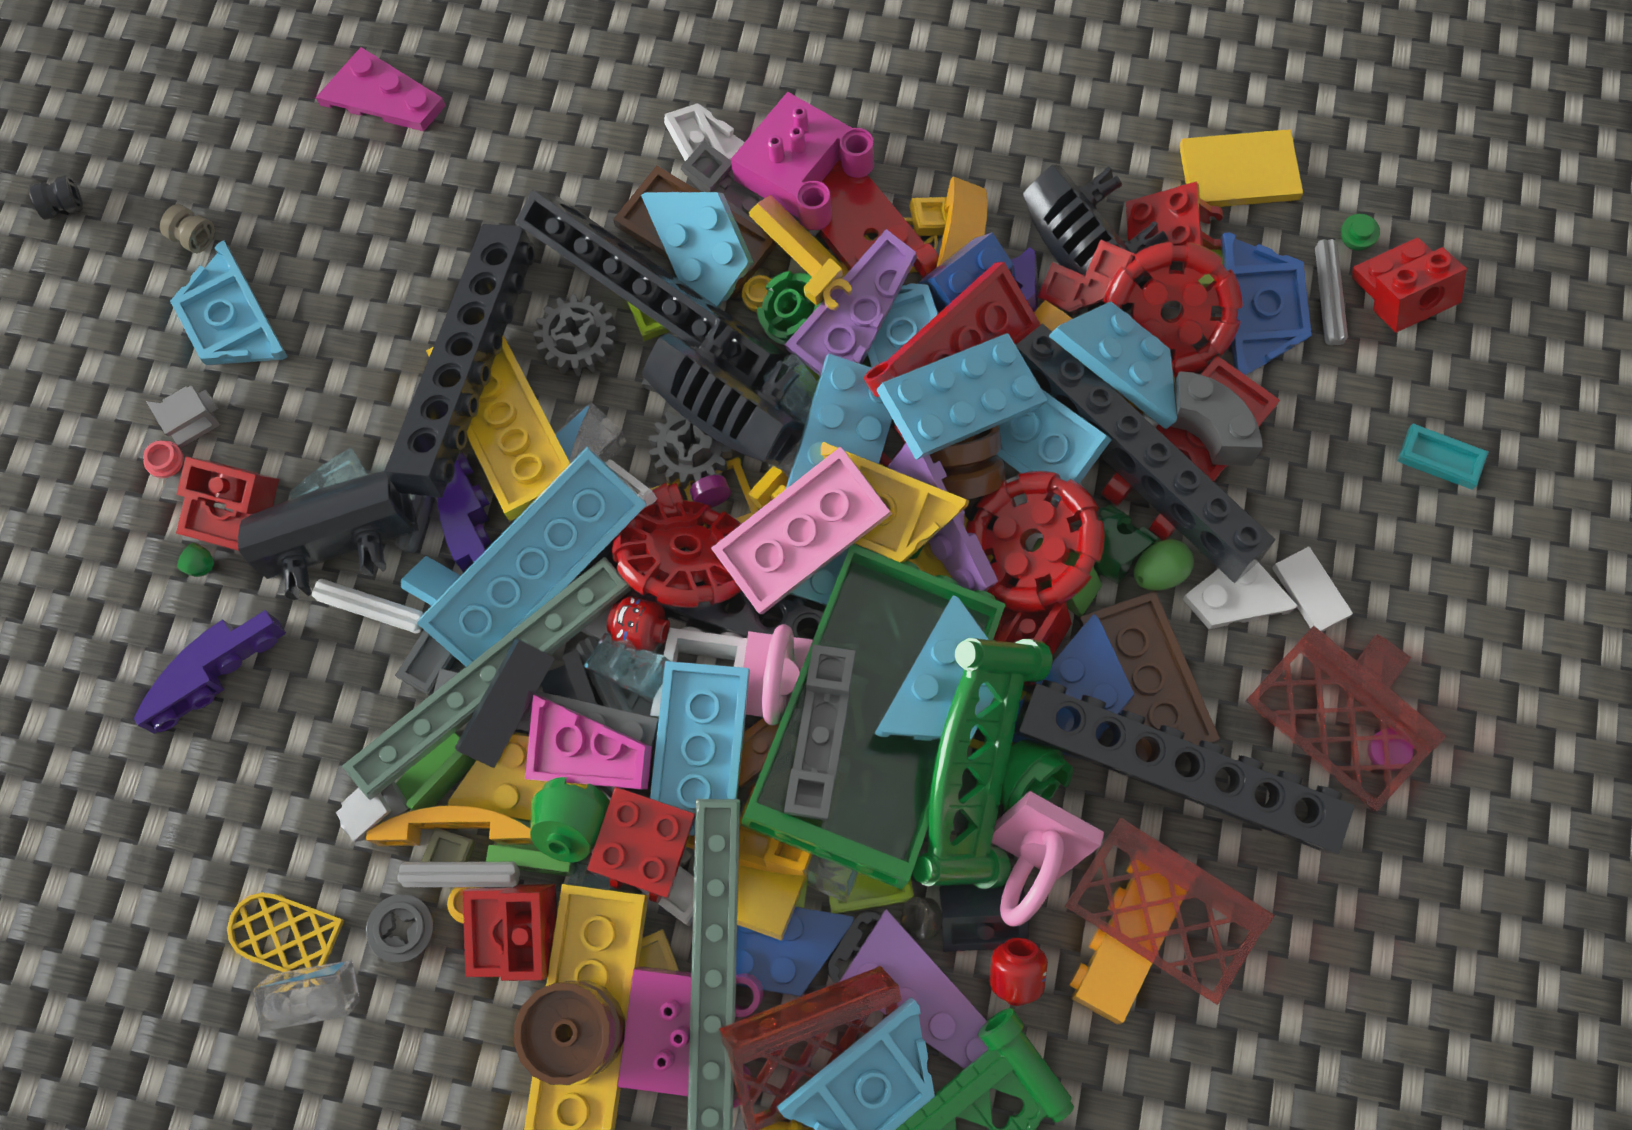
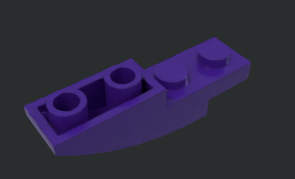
M461 452L454 465V477L447 484L443 498L437 497V504L447 545L454 561L464 573L487 550L486 546L492 544L482 525L489 521L483 507L490 503L479 484L471 485L467 476L474 472L464 453Z
M264 610L236 629L223 619L213 625L185 647L157 678L134 717L136 724L153 734L163 732L174 727L179 722V718L191 710L201 709L209 705L214 700L215 695L225 690L218 676L237 670L242 665V661L254 653L264 652L272 648L277 643V639L286 634L281 623Z

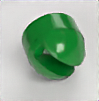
M197 543L189 544L181 553L177 563L180 571L193 577L207 575L214 565L210 552Z

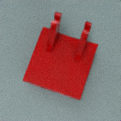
M1197 181L1126 202L1128 241L1155 221L1158 224V233L1164 231L1168 237L1167 242H1172L1173 245L1185 246L1189 242L1210 250H1222L1221 240L1213 239L1201 230L1200 223L1201 221L1202 223L1210 224V217L1212 216L1221 221L1223 219L1222 208L1211 206L1200 198Z
M615 787L587 870L608 877L610 879V887L619 890L623 883L646 890L649 892V900L659 903L662 896L669 898L696 814Z

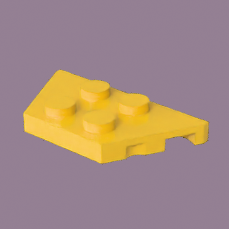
M823 442L821 445V455L825 459L838 448ZM845 451L893 513L855 542L859 546L904 563L968 506L969 500Z
M514 732L495 768L476 760L448 800V806L482 808L508 817L531 821L532 799L548 781L525 779L529 734ZM566 783L586 789L588 784Z

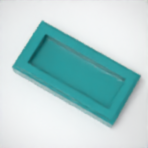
M1412 424L1407 431L1397 462L1473 490L1478 484L1489 451Z

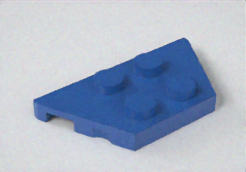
M1224 233L1221 236L1223 266L1227 270H1233L1237 277L1243 307L1239 308L1237 317L1241 323L1232 342L1234 368L1244 375H1248L1312 336L1304 262L1288 255H1278L1272 249L1260 244L1255 247L1235 239V234Z
M1095 614L1090 617L1054 660L1049 674L1043 679L1065 686L1067 688L1066 695L1081 700L1082 695H1088L1107 703L1105 710L1118 715L1135 697L1106 632ZM1043 680L1036 683L1042 685ZM1024 696L1023 699L1019 702V709H1018L1017 718H1018V715H1019L1020 709H1021V707H1022V704H1023V701H1024L1025 696ZM1061 708L1056 714L1057 725L1062 730L1069 731L1074 724V716L1071 711ZM1101 723L1097 727V740L1109 728L1107 724ZM1013 734L1012 742L1017 743L1027 738ZM1063 752L1065 756L1074 757Z
M795 907L782 941L737 925L736 975L747 973L755 976L760 981L763 991L802 997L817 973L825 965L854 921V917ZM743 983L736 984V986L750 988L748 985Z

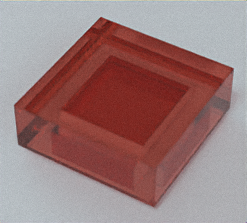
M1377 633L1351 668L1386 692L1412 657Z

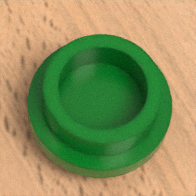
M1351 215L1344 221L1341 227L1342 240L1349 249L1355 251L1368 249L1377 242L1380 236V227L1375 219L1368 215Z

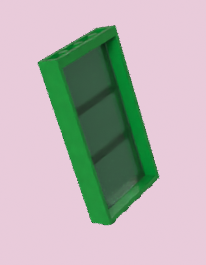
M851 545L740 826L902 889L910 880L929 826L932 778L941 738L928 741L915 740L914 736L903 735L880 737L874 733L953 595L960 599L989 640L994 639L1005 603L997 601L992 594L986 591H972L961 587L954 579L948 576H933L923 572L912 562L905 561L900 563L862 546ZM813 644L856 651L844 736L828 820L784 814L790 774L794 765L804 708L806 682Z

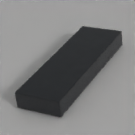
M516 637L457 742L455 749L464 755L495 768L531 703L533 695L537 692L555 658Z

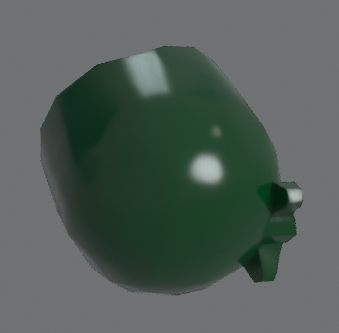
M1109 504L1107 508L1099 510L1101 515L1098 516V520L1102 521L1104 525V548L1100 563L1095 562L1093 567L1099 574L1116 584H1120L1129 572L1135 558L1153 545L1159 538L1144 526L1141 528L1134 527L1130 524L1132 518Z

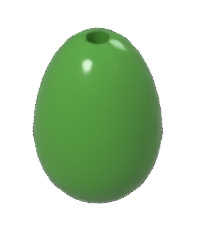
M1176 539L1156 542L1147 548L1137 560L1134 567V579L1140 587L1152 591L1175 587L1186 580L1192 572L1194 565L1193 553L1185 543Z

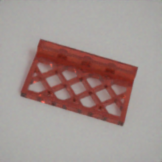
M1314 625L1245 700L1374 812H1377L1428 754L1436 749L1447 737ZM1299 653L1314 664L1315 680L1292 681L1290 663ZM1285 670V681L1274 682ZM1321 670L1331 679H1321ZM1338 684L1346 691L1347 707L1324 708L1322 685ZM1316 685L1318 709L1294 710L1292 686ZM1286 687L1288 710L1272 711L1259 698L1268 688ZM1353 697L1364 707H1354ZM1355 712H1371L1379 718L1381 735L1357 736ZM1348 713L1350 736L1327 737L1325 714ZM1318 714L1320 738H1303L1297 733L1295 715ZM1289 715V725L1279 716ZM1387 726L1397 734L1387 735ZM1404 739L1418 751L1407 764H1390L1388 740ZM1382 740L1384 765H1360L1358 741ZM1351 742L1353 766H1336L1329 760L1327 743ZM1310 743H1321L1322 753ZM1391 769H1401L1392 780ZM1384 770L1385 788L1375 799L1362 788L1360 771ZM1343 771H1354V781Z
M1122 818L1117 819L1108 837L1065 904V907L1216 1005L1221 1001L1263 930L1268 928L1275 916ZM1113 845L1129 855L1133 873L1108 878L1104 859ZM1136 860L1150 869L1139 872ZM1100 867L1103 879L1091 882ZM1155 873L1165 877L1171 897L1146 902L1140 877ZM1135 878L1140 904L1115 908L1110 883ZM1174 884L1188 893L1176 896ZM1105 885L1110 910L1091 913L1077 904L1086 888ZM1196 897L1204 902L1209 921L1184 926L1178 901ZM1172 902L1178 928L1153 933L1147 907ZM1212 908L1227 918L1215 920ZM1142 909L1148 934L1129 938L1121 932L1117 914ZM1112 915L1114 927L1100 919V917ZM1235 922L1249 931L1240 948L1223 951L1216 926ZM1211 927L1217 952L1192 957L1186 932ZM1180 933L1186 959L1166 962L1159 957L1155 938ZM1150 940L1152 952L1137 942ZM1235 955L1227 968L1224 957ZM1218 958L1223 976L1214 991H1211L1198 982L1193 963ZM1188 964L1190 976L1176 967Z
M881 966L719 1029L722 1044L728 1052L742 1117L747 1130H760L786 1119L780 1113L777 1106L792 1095L803 1074L812 1078L819 1072L808 1067L819 1047L833 1053L825 1065L826 1067L852 1045L860 1031L866 1034L872 1029V1027L864 1024L871 1013L885 1008L886 1016L884 1018H886L898 1008L897 1003L902 1001L899 985ZM842 1024L849 1026L838 1045L824 1040L830 1029ZM802 1040L809 1042L797 1062L784 1056L790 1045ZM760 1057L768 1059L757 1078L744 1073L742 1064ZM778 1064L792 1069L781 1089L767 1083ZM762 1091L776 1096L769 1109L754 1115L752 1107Z

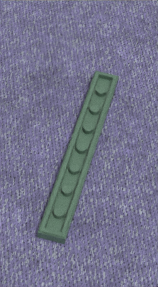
M604 557L343 764V769L369 800L373 799L470 721L516 637L552 655L629 593L631 586Z
M696 799L687 1130H733L739 799Z

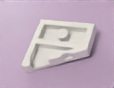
M698 103L665 114L664 123L685 161L704 140L730 160L745 143L733 134L734 128L724 121L715 119L710 111Z
M1259 562L1235 584L1218 569L1189 591L1182 599L1208 629L1228 626L1230 623L1238 621L1242 623L1259 620L1260 617L1282 613V615L1290 614L1298 606Z

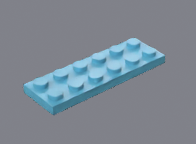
M832 354L826 356L786 489L824 460V456L821 455V445L823 442L837 448L842 447L847 452L879 464L892 417L881 397H875L864 381L865 374L872 368ZM849 548L789 594L827 606Z
M587 446L418 619L417 624L467 667L564 590L647 505L646 501Z

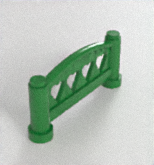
M968 638L960 642L955 650L956 662L964 670L944 724L934 766L929 806L928 851L917 858L913 869V876L925 886L974 884L981 889H992L1003 886L1007 882L1011 871L1010 860L1006 852L998 846H991L1023 684L1024 681L1040 682L1047 677L1052 667V654L1049 647L1039 640L1022 639L1012 643ZM985 683L994 695L993 703L976 715L975 708L980 700L979 689ZM976 725L985 736V743L967 758V749L971 744L970 733ZM968 767L977 779L976 787L958 800V793L963 785L962 774ZM960 810L969 821L968 828L950 843V834L954 829L953 819L956 812Z
M1007 1008L992 1016L978 1032V1036L988 1050L938 1090L933 1099L896 1130H956V1117L985 1126L988 1130H1036L1045 1117L1051 1118L1054 1123L1062 1121L1071 1114L1074 1105L1071 1102L1072 1097L1022 1031L1024 1027L1023 1021L1013 1008ZM991 1088L1021 1098L1023 1102L1021 1112L1017 1115H1009V1120L1003 1127H996L992 1123Z

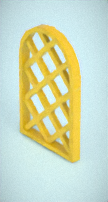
M261 892L250 895L237 904L230 915L227 932L233 949L244 958L249 959L253 963H259L297 977L302 974L294 972L292 969L305 964L308 973L314 972L310 961L320 956L322 957L316 971L324 969L344 920L286 899L283 895ZM264 898L276 899L281 902L268 908ZM258 899L262 911L248 917L245 906ZM290 905L307 912L294 917ZM284 907L288 921L274 926L270 913ZM241 913L243 920L236 923V919ZM315 914L333 920V922L320 927ZM264 916L269 930L255 936L251 922ZM310 917L315 930L301 936L296 923ZM245 925L250 939L238 944L234 930ZM291 926L295 940L281 945L277 932ZM334 928L326 944L323 932ZM271 935L276 949L262 955L257 941ZM317 936L322 949L308 956L303 942ZM252 944L256 957L248 954L242 948ZM298 945L302 959L289 965L284 951ZM278 954L283 967L265 960ZM320 977L303 980L317 985Z

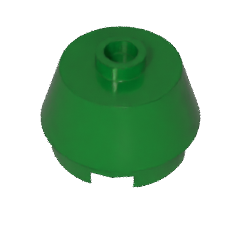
M791 271L783 272L774 277L765 287L768 292L763 299L762 309L757 308L758 319L766 334L779 344L785 345L823 302L822 300L816 306L805 296L804 286L812 278L808 273L793 274Z
M1028 739L1017 742L1010 749L1004 784L1002 785L1000 803L1005 812L1029 791L1050 802L1060 784L1066 788L1069 786L1073 776V767L1064 760L1063 752L1058 749Z
M567 777L554 778L546 782L542 790L537 792L532 799L530 837L533 844L545 855L563 862H578L585 859L594 850L610 800L592 784L588 783L587 788L583 789L576 785L566 784Z

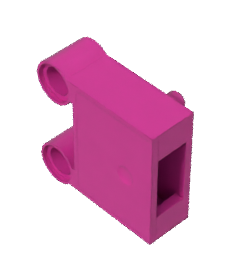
M787 92L731 158L734 181L763 198L772 195L789 213L799 218L801 225L805 228L820 230L825 228L832 219L830 191L822 183V180L839 160H841L843 171L848 176L861 178L872 172L874 168L873 137L867 130L852 128Z
M643 966L633 970L618 1087L688 1096L691 973ZM744 973L736 975V984L743 983L748 985L753 991L754 999L749 1006L742 1007L735 1003V1017H746L752 1014L761 1004L764 996L760 981L755 976ZM736 1061L734 1062V1075L740 1078L742 1082V1092L738 1095H733V1108L743 1103L750 1093L753 1084L749 1069L744 1064Z

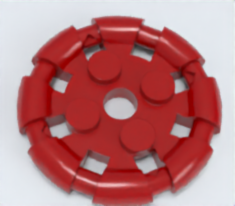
M1165 242L1141 250L1134 255L1135 259L1125 269L1121 266L1114 274L1107 287L1103 302H1113L1120 309H1122V304L1132 303L1131 314H1129L1131 318L1153 336L1157 337L1169 349H1173L1171 363L1174 378H1177L1179 371L1200 372L1207 368L1209 365L1207 362L1218 353L1221 356L1225 353L1238 332L1241 323L1237 319L1238 310L1243 307L1237 277L1233 270H1227L1222 265L1223 259L1219 255L1198 244L1187 242L1185 246L1173 245L1172 242ZM1171 262H1183L1182 271L1169 270ZM1146 270L1153 278L1140 287L1135 282V279ZM1205 274H1209L1214 281L1205 288L1198 280ZM1169 301H1178L1182 306L1180 314L1173 319L1163 318L1161 316L1163 305ZM1211 306L1223 307L1222 317H1211ZM1203 334L1209 342L1197 351L1193 344L1200 341Z
M1029 471L1020 473L1018 479L1009 483L1003 480L999 490L984 495L975 506L978 511L973 521L968 520L965 529L967 533L976 534L985 555L994 554L997 562L990 565L998 582L986 592L992 594L997 601L1005 603V609L1015 612L1045 611L1048 605L1056 602L1062 605L1072 599L1090 581L1092 576L1089 574L1095 562L1100 563L1103 554L1104 525L1102 521L1098 520L1096 512L1099 508L1095 500L1079 483L1072 479L1068 481L1062 480L1060 475L1054 472ZM1025 493L1028 502L1016 506L1014 497ZM1054 494L1061 497L1057 508L1050 503ZM992 517L997 518L993 526L994 532L986 529ZM1081 519L1082 526L1077 531H1074L1071 523ZM1035 533L1042 534L1043 543L1041 547L1036 551L1027 552L1025 550L1027 538ZM1071 551L1080 555L1074 567L1065 564ZM1011 577L1019 579L1016 587L1012 589L1006 587ZM1052 579V587L1042 590L1040 583Z
M683 500L687 511L685 512L681 502H677V506H674L675 510L663 507L661 502L653 503L644 507L613 539V560L618 563L617 571L621 577L643 596L647 593L656 596L659 603L676 607L697 608L700 602L709 601L711 605H715L732 598L742 591L711 549L739 527L741 523L725 511L718 513L711 510V505ZM655 508H657V516L652 514ZM704 525H711V528L708 529L704 527ZM678 547H686L690 551H682ZM697 582H705V585L696 586L695 584Z

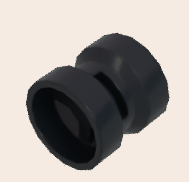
M70 175L57 177L50 185L45 182H39L30 186V195L34 207L44 220L57 217L60 211L74 213L83 209L79 189Z

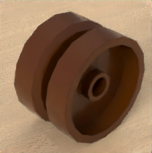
M998 425L930 454L933 463L940 461L946 472L947 477L941 480L947 492L964 499L976 498L999 490L1002 481L1006 480L1003 459L995 456L1002 449Z
M586 980L553 983L535 991L522 1005L514 1024V1045L520 1062L533 1077L550 1085H571L603 1072L617 1058L624 1042L625 1019L619 1002L606 988ZM568 1026H570L573 1030V1035L571 1037H569L567 1032Z

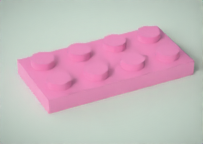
M839 447L711 549L757 612L764 614L893 513L845 450Z

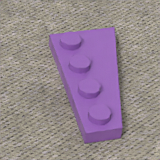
M886 229L843 278L852 287L851 295H847L841 289L833 290L830 296L839 304V308L833 311L825 305L823 300L785 344L786 349L819 376L828 354L862 364L917 258L916 252Z
M905 443L887 467L947 491L941 480L947 477L941 462L933 463L930 455L916 460L907 443ZM963 510L928 542L931 545L933 554L941 560L959 586L972 591H987L998 582V579L976 534L967 533L964 527L963 514L965 512Z
M886 909L839 983L886 1016L912 997L920 1007L919 1021L922 1038L928 1045L965 1069L988 1050L978 1036L980 1028L987 1021Z

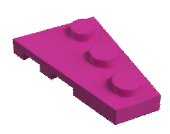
M362 47L359 48L315 97L320 106L332 108L334 105L346 108L352 114L362 116L363 113L382 117L384 122L424 131L446 106L442 97Z
M533 695L525 779L549 781L554 778L567 777L566 783H589L600 786L648 789L652 746L542 696Z

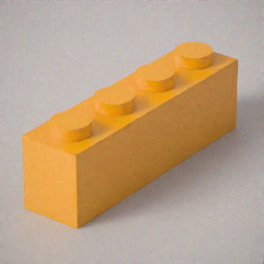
M1151 843L1144 852L1139 849L1136 850L1126 869V872L1132 874L1126 889L1119 886L1107 909L1114 913L1107 927L1099 924L1088 947L1095 951L1088 965L1081 962L1070 981L1069 986L1075 988L1071 997L1072 1000L1117 1025L1124 1023L1199 867L1154 843Z

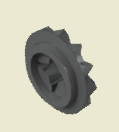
M397 894L382 900L372 910L367 921L366 937L370 948L378 957L388 962L400 964L401 962L417 959L424 949L430 947V939L435 930L432 911L422 900L407 894ZM394 914L404 922H414L406 930L409 943L400 936H389L396 929Z

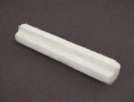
M319 579L312 591V596L319 602L413 633H420L423 629L417 624L418 619L424 614L422 611L325 579Z

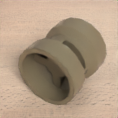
M175 204L168 208L160 221L161 234L171 241H180L183 248L197 254L204 251L214 237L215 228L212 221L200 215L194 216L192 210L181 204Z

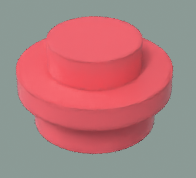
M156 441L151 443L144 451V466L152 476L168 478L175 475L181 469L184 455L175 443Z

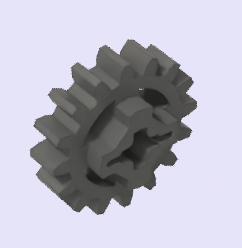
M571 294L570 303L566 304L559 297L556 299L558 306L556 309L548 306L544 307L547 315L546 319H536L539 328L538 331L533 332V336L538 344L536 348L540 356L545 357L548 367L552 368L558 364L559 371L563 375L569 368H573L576 376H580L582 367L586 366L591 372H595L594 362L598 360L606 364L608 360L605 351L615 352L616 349L613 339L618 338L615 326H613L615 324L611 313H606L602 302L594 306L591 296L587 295L583 302H578L576 295Z
M668 411L665 413L666 424L660 422L654 424L658 435L649 436L650 446L653 447V449L649 450L651 461L656 462L654 466L658 475L666 472L667 483L672 484L678 478L680 479L682 489H686L689 481L697 482L706 476L716 475L715 471L717 469L724 472L727 471L728 467L724 459L733 457L732 448L717 440H713L711 436L705 435L702 430L681 414L674 416ZM691 444H693L687 456L685 450L689 449ZM666 453H669L672 458H677L679 466L670 461Z

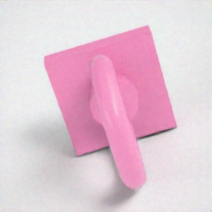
M785 624L779 625L773 634L748 631L743 667L750 669L746 715L764 717L765 722L769 725L779 724L812 644V639L794 637L792 628ZM806 688L793 721L801 722Z
M1029 791L1003 814L994 826L992 843L1019 858L1010 873L1003 891L1000 905L1003 921L1013 927L1027 922L1044 903L1056 879H1059L1101 846L1104 832ZM1035 866L1040 869V872L1030 891L1018 905L1024 884Z

